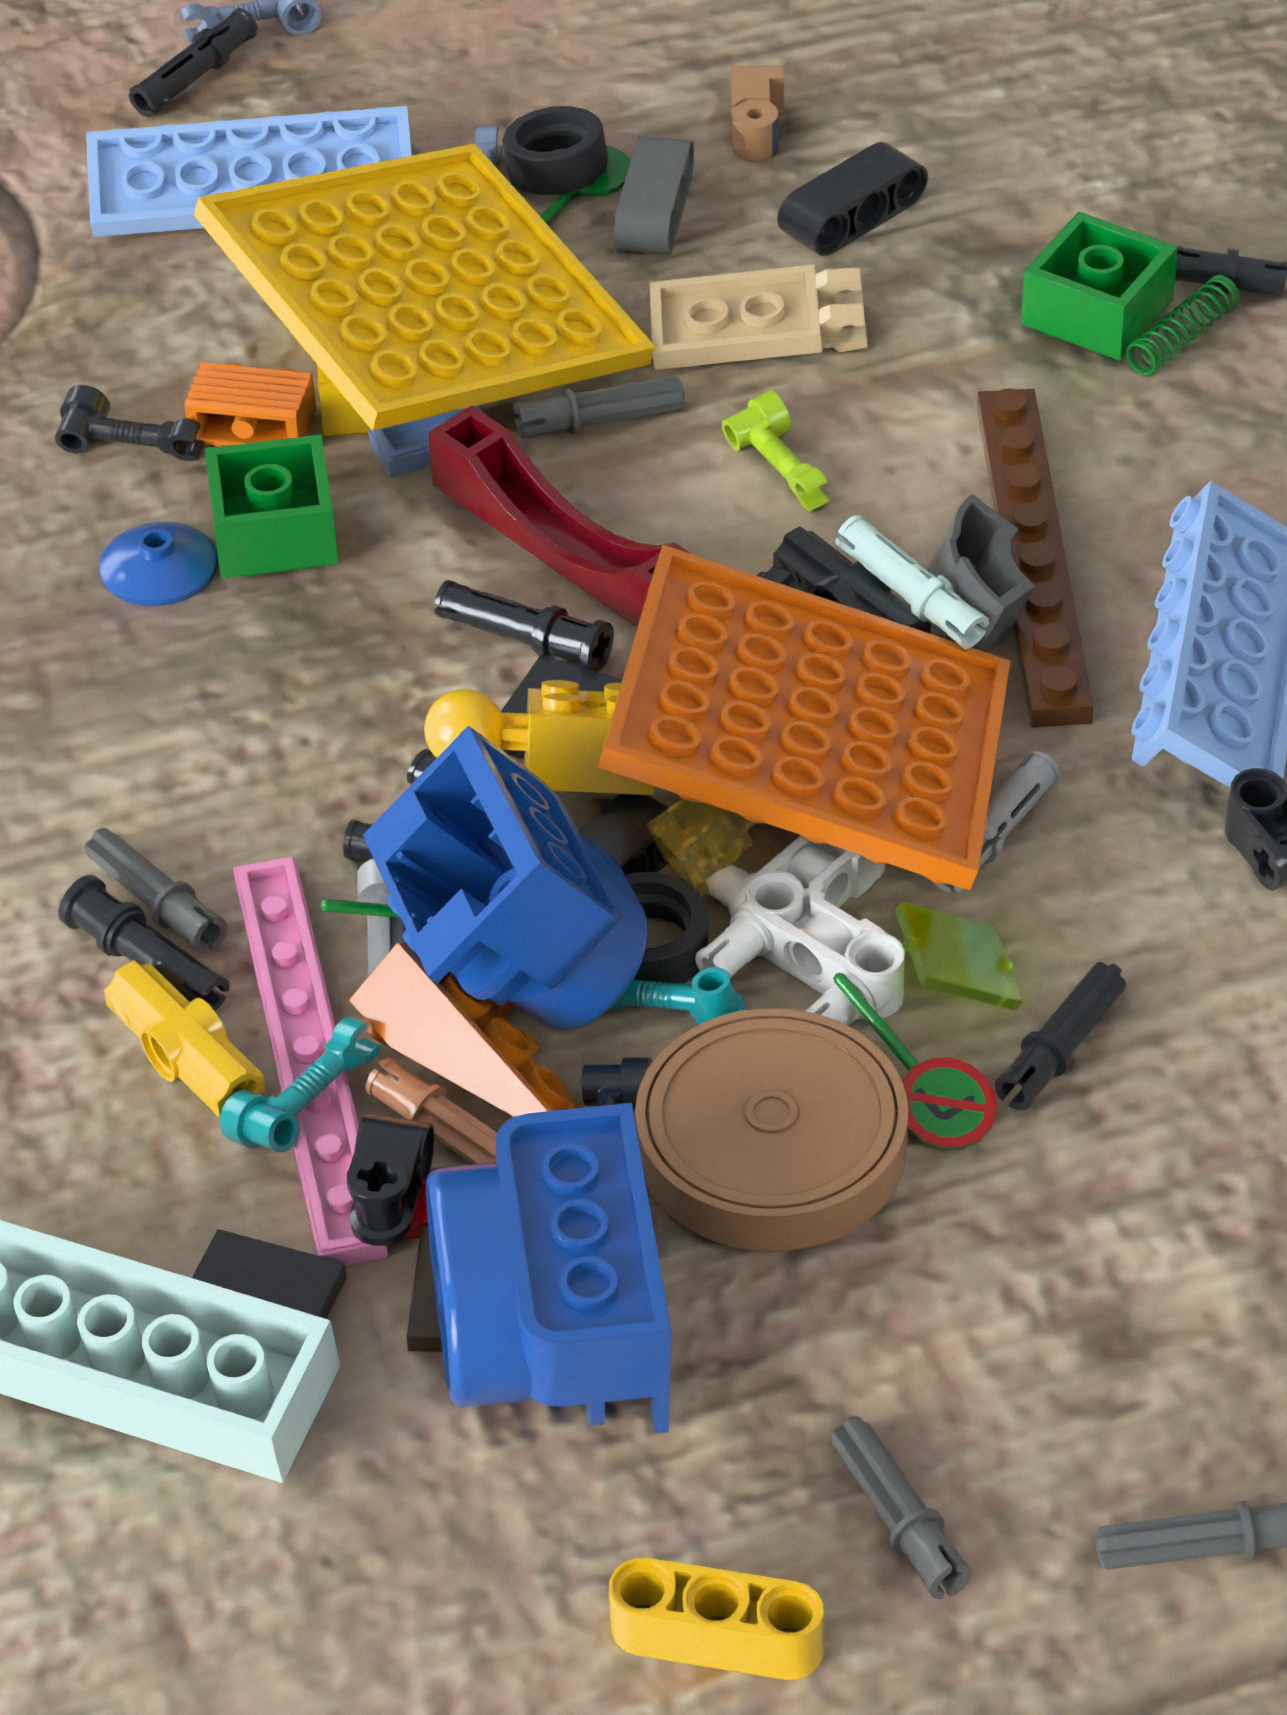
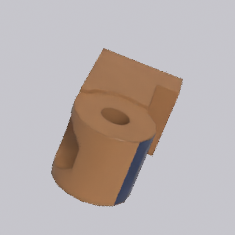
M784 65L731 66L733 152L738 158L745 161H766L776 155L779 148V116L784 115Z

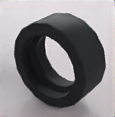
M551 106L534 110L517 118L507 127L502 139L507 171L511 182L522 191L528 193L560 195L580 190L594 183L605 172L608 163L603 126L599 117L587 109L573 106ZM562 149L554 152H547L551 150Z
M636 872L626 875L630 886L643 907L646 918H661L675 923L685 931L683 935L669 944L656 948H646L640 968L633 980L685 984L700 971L695 960L696 953L703 947L708 946V909L700 893L684 880L661 872Z

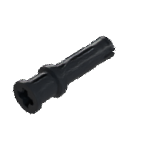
M451 580L443 582L435 598L434 604L438 605V607L434 610L438 617L462 622L490 633L531 645L533 651L538 656L541 654L553 658L558 656L580 663V666L600 672L611 653L614 639V630L611 623L599 619L589 623L570 617L567 610L559 606L553 605L543 610L522 605L519 602L469 588Z
M86 875L80 877L65 892L58 909L59 920L71 929L81 928L94 937L97 947L108 956L117 957L124 955L131 961L135 960L138 964L142 965L150 963L189 1002L196 998H201L214 1011L223 1004L226 996L214 988L217 987L223 992H228L230 989L229 981L147 924L144 911L133 902L122 903L107 892L106 884L97 876Z

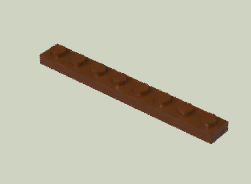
M1035 388L979 391L977 395V413L994 511L1018 528L1011 542V555L1019 570L1035 585L1014 623L1031 727L1092 724V695Z

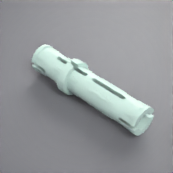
M861 515L850 517L840 527L838 533L848 540L838 536L835 538L836 545L859 561L889 588L902 596L911 605V612L920 620L927 622L929 619L945 631L963 649L973 647L982 639L986 631L976 624L981 625L983 628L988 627L989 618L961 599L954 592V584L944 576L938 575V577H935L932 573H929L906 552L879 533Z

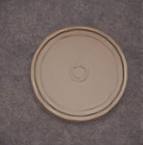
M761 1008L737 1011L707 1020L675 1038L658 1054L647 1069L640 1083L636 1098V1130L645 1182L651 1195L662 1209L678 1223L704 1238L727 1246L753 1251H791L824 1244L842 1237L870 1220L886 1204L897 1188L904 1172L907 1159L908 1102L903 1082L896 1068L884 1052L866 1036L837 1020L823 1015L794 1009Z

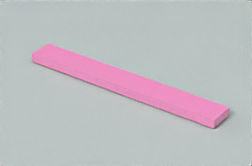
M295 856L233 867L235 886L281 1093L295 1082L305 1070H308L325 1052L326 1043L332 1038L335 1029L334 1018ZM343 1071L296 1116L299 1121L300 1131L293 1149L316 1254L344 1262L345 1266L388 1258L387 1246H373L361 1242L354 1236L350 1228V1211L354 1199L347 1189L346 1180L347 1171L355 1151L359 1124L346 1071Z

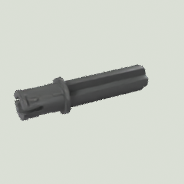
M676 376L574 393L571 388H566L563 390V395L515 402L514 413L520 415V417L515 418V423L520 438H528L531 435L569 429L571 434H576L582 426L681 409L684 404L685 393L680 378Z
M99 828L94 831L93 838L85 843L86 855L151 909L152 919L158 926L171 928L176 931L199 953H207V946L213 950L222 942L227 931L225 920L197 900L195 890L188 883L183 881L173 882L123 839L107 828Z
M858 1416L847 1418L842 1426L833 1430L832 1444L892 1532L890 1535L891 1546L897 1554L906 1555L921 1576L926 1589L933 1598L943 1599L945 1592L939 1585L940 1582L949 1597L957 1594L968 1584L972 1576V1570L946 1537L943 1531L944 1519L937 1510L926 1508L871 1425L863 1422L861 1417Z
M1246 1501L1236 1502V1509L1101 1526L1096 1529L1097 1557L1101 1567L1107 1570L1242 1553L1245 1560L1254 1559L1255 1551L1287 1547V1503L1248 1508Z

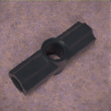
M801 526L785 534L781 545L773 553V566L790 572L793 580L804 592L931 633V624L928 621L923 622L915 616L909 606L891 593V588L868 571L859 561L852 563L813 531H806Z

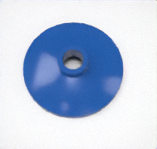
M153 522L126 530L106 546L100 559V573L105 587L113 595L126 602L144 606L169 605L196 595L211 582L218 566L216 548L211 539L202 531L177 522Z

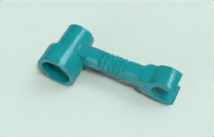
M711 967L700 971L694 976L691 984L633 980L621 998L610 1008L611 1010H618L627 1005L686 1010L695 1018L697 1025L721 1015L747 1010L743 997L734 991L729 973L719 967Z
M354 1016L342 1019L335 1027L332 1038L326 1043L325 1052L278 1097L270 1096L268 1098L250 1090H240L231 1095L225 1102L220 1115V1128L223 1135L228 1140L251 1149L263 1146L276 1152L289 1150L299 1136L300 1126L296 1116L307 1107V1104H310L343 1071L353 1070L358 1064H367L377 1056L381 1047L380 1044L366 1039H360L356 1042L358 1036L368 1028L370 1022Z

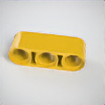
M634 1558L625 1561L614 1570L609 1580L611 1633L616 1644L631 1654L783 1680H798L809 1676L819 1667L823 1659V1602L819 1594L809 1585L797 1581L654 1558ZM638 1605L652 1606L649 1608H635ZM711 1617H724V1618H726V1619H723V1620H709L708 1618H711ZM797 1629L800 1631L795 1633H786L781 1630Z

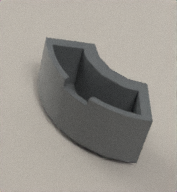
M971 494L959 507L927 571L935 577H938V575L944 576L954 584V592L961 599L989 618L988 627L983 628L981 625L976 624L985 630L986 633L972 647L988 652L1007 638L1035 585L1019 570L1011 555V542L1018 528L975 495ZM946 633V637L948 640L956 642Z

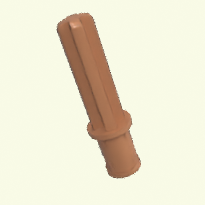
M386 1058L379 1062L380 1068L388 1072L387 1077L376 1068L371 1071L365 1086L368 1095L379 1099L407 1120L432 1123L434 1125L435 1139L469 1163L496 1162L497 1132L449 1100L444 1087L439 1084L429 1086L401 1067L393 1058Z

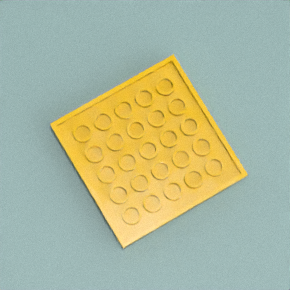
M475 143L198 197L194 213L197 220L372 431L465 409L471 405L478 406L650 365L653 358L652 351L656 350V346Z

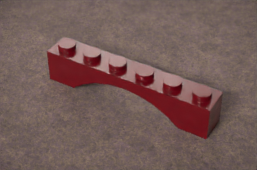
M473 405L428 432L433 486L637 628L662 546L666 545L690 553L675 542L661 545L637 543L615 535L590 520L571 505L546 480L526 455L511 431Z

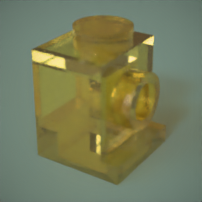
M682 798L647 825L665 861L686 883L703 896L709 891L705 880L718 870L732 865L741 853L753 845L747 830L756 823L744 819L739 814L703 802H690Z

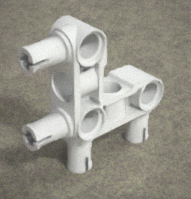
M802 836L798 837L757 873L751 874L721 858L715 851H706L704 859L699 857L692 865L688 878L689 884L719 900L721 904L729 908V913L732 917L730 926L708 946L703 947L696 953L695 960L699 970L719 967L725 969L731 978L734 973L754 957L762 956L823 994L805 1011L829 1017L849 1026L856 1019H864V1017L834 983V975L840 972L846 975L881 1018L893 1015L902 1006L904 997L905 951L902 944L867 919L857 920L839 909L850 897L859 898L884 873L886 864L872 862L863 855L827 843H814Z

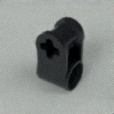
M1251 768L1237 774L1231 782L1225 821V835L1228 841L1236 847L1252 867L1260 883L1271 891L1285 886L1287 882V785L1284 779L1273 771Z
M364 1115L362 1117L357 1132L355 1151L347 1171L346 1180L347 1189L354 1199L350 1211V1228L354 1236L361 1242L373 1246H387L400 1241L409 1232L422 1186L426 1183L432 1166L435 1131L432 1123Z

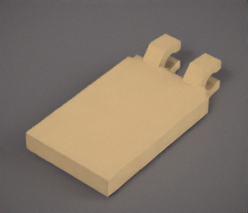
M815 264L649 282L652 343L656 346V350L652 351L655 370L823 352L822 349L831 348V346L840 353L868 348L860 268L825 269L816 274ZM842 290H851L849 293H839ZM847 325L855 326V327L849 328V329L842 328V327L847 326Z

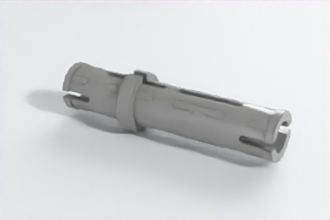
M1036 751L1034 754L1028 752L1014 772L990 797L979 867L996 859L1003 850V841L1006 836L1026 816L1046 790L1059 779L1060 771L1058 765L1049 755L1041 751ZM933 882L939 889L951 894L954 891L959 893L963 889L951 884Z

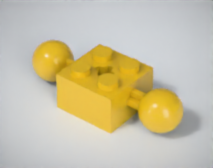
M572 681L542 682V689L528 688L527 713L501 712L497 704L487 695L476 690L458 689L450 691L437 699L426 716L424 725L425 739L430 751L436 758L469 725L501 750L525 751V767L544 781L553 791L654 795L655 786L643 782H630L620 778L613 772L597 768L621 683L604 685V692L579 691V684Z

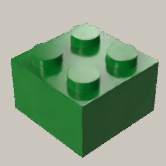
M1078 211L1024 270L1021 324L1121 361L1126 355L1128 345L1140 338L1174 300L1178 246Z
M321 434L205 448L221 579L339 564L333 508Z

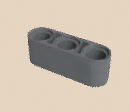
M638 136L616 211L614 245L616 250L672 254L693 175V140Z

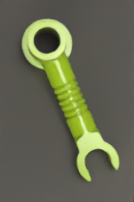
M768 390L749 400L748 408L722 420V430L730 446L734 450L739 451L752 444L788 481L790 489L804 509L810 512L830 502L829 498L819 488L828 482L823 473L808 463H802L778 438L789 432L792 425L785 404L774 391Z

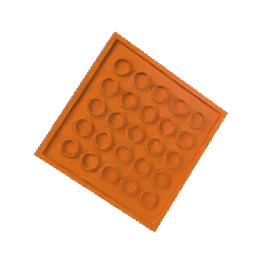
M663 545L654 569L597 768L613 772L620 778L630 782H643L676 793L681 798L690 802H703L739 814L744 819L754 823H767L800 834L805 839L814 843H827L863 855L866 859L875 863L891 864L924 875L927 879L938 884H951L970 891L979 871L1011 661L972 647L963 649L957 642Z

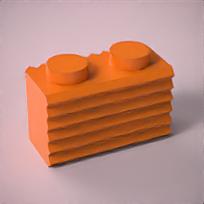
M200 362V369H197V377L194 376V384H191V391H188V398H185L186 419H192L201 424L195 440L205 442L204 446L206 448L211 444L219 447L222 445L227 446L307 436L317 409L312 373L298 372L290 368L276 370L246 367L237 363L217 364Z

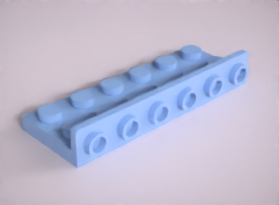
M407 106L86 132L93 237L204 228L194 216L198 197L412 156Z
M1210 481L1194 498L1190 496L1185 497L1175 508L1169 525L1173 528L1171 545L1167 549L1162 561V566L1166 568L1165 579L1155 600V607L1159 609L1156 626L1147 643V648L1151 650L1150 661L1139 686L1140 691L1144 693L1142 705L1131 730L1132 734L1136 736L1132 761L1144 767L1164 749L1182 762L1190 764L1230 789L1234 777L1243 770L1251 768L1267 769L1277 773L1282 778L1284 777L1287 757V527L1213 481Z

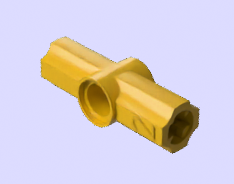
M133 960L116 970L112 982L104 990L107 1006L140 1038L149 1061L164 1079L172 1082L180 1078L219 1118L225 1102L234 1093L240 1090H250L261 1095L266 1090L264 1074L228 1040L226 1030L220 1018L206 1001L196 998L189 1002L150 963L142 965Z

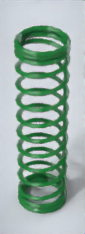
M1223 275L1213 276L1205 285L1192 293L1189 298L1176 306L1173 311L1167 313L1165 318L1160 319L1156 325L1150 327L1140 338L1129 344L1126 348V357L1131 368L1143 376L1153 375L1165 364V361L1172 359L1173 354L1180 353L1182 347L1188 346L1190 341L1197 338L1198 334L1204 333L1206 327H1211L1214 321L1220 320L1222 314L1228 313L1229 310L1237 306L1240 295L1234 282ZM1214 282L1223 284L1232 295L1231 304L1227 295L1218 287L1213 286ZM1213 289L1223 295L1227 304L1221 302L1216 297ZM1200 295L1205 296L1207 304L1199 300ZM1208 297L1210 298L1211 302H1212L1216 307H1218V309H1216V308L1210 303ZM1192 301L1197 302L1200 312L1191 306ZM1200 303L1209 311L1210 316L1204 312ZM1184 308L1189 309L1192 318L1183 313ZM1192 310L1198 314L1202 323L1194 316ZM1212 310L1219 313L1217 317H1214ZM1175 315L1181 316L1183 324L1175 320ZM1203 315L1211 321L1206 324ZM1184 317L1187 318V319L1191 322V324L1193 325L1194 329H1192V328L1186 323ZM1167 321L1173 323L1175 331L1167 327ZM1195 322L1202 326L1201 330L1197 329ZM1177 325H1179L1183 329L1186 336L1180 332ZM1159 328H1164L1168 339L1178 346L1177 350L1173 351L1168 339L1159 333ZM1187 329L1194 333L1192 337L1189 336ZM1168 331H1170L1175 336L1178 343L1173 340ZM1176 332L1186 340L1185 343H1181L1180 338L1176 334ZM1151 335H1156L1160 346L1170 353L1168 357H1165L1163 350L1157 343L1150 340ZM1160 338L1167 343L1169 349L1162 343ZM1152 344L1159 350L1161 356L1155 351ZM1135 347H1139L1142 357L1148 364L1153 366L1152 369H1147L1138 362L1134 353ZM1143 349L1150 355L1152 362L1146 357Z

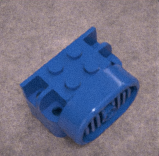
M469 725L363 834L390 893L386 898V902L402 920L406 928L402 937L407 945L419 956L427 976L434 982L438 983L448 972H451L466 993L475 999L485 1000L489 998L499 1006L509 1002L543 1026L553 1030L564 1031L585 1026L606 1013L621 998L636 976L647 946L648 923L643 907L621 867L609 853L578 831L561 799L544 781Z
M632 1103L534 1112L514 1116L503 1123L497 1132L496 1162L443 1167L432 1170L426 1180L429 1242L448 1393L452 1403L460 1408L525 1402L531 1399L547 1406L563 1407L585 1404L589 1426L605 1424V1402L649 1397L654 1433L669 1432L671 1326Z

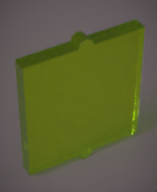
M900 902L895 909V913L905 939L902 947L910 953L922 987L1015 1011L1019 1008L1023 1000L1012 974L1014 964L1006 958L995 926Z

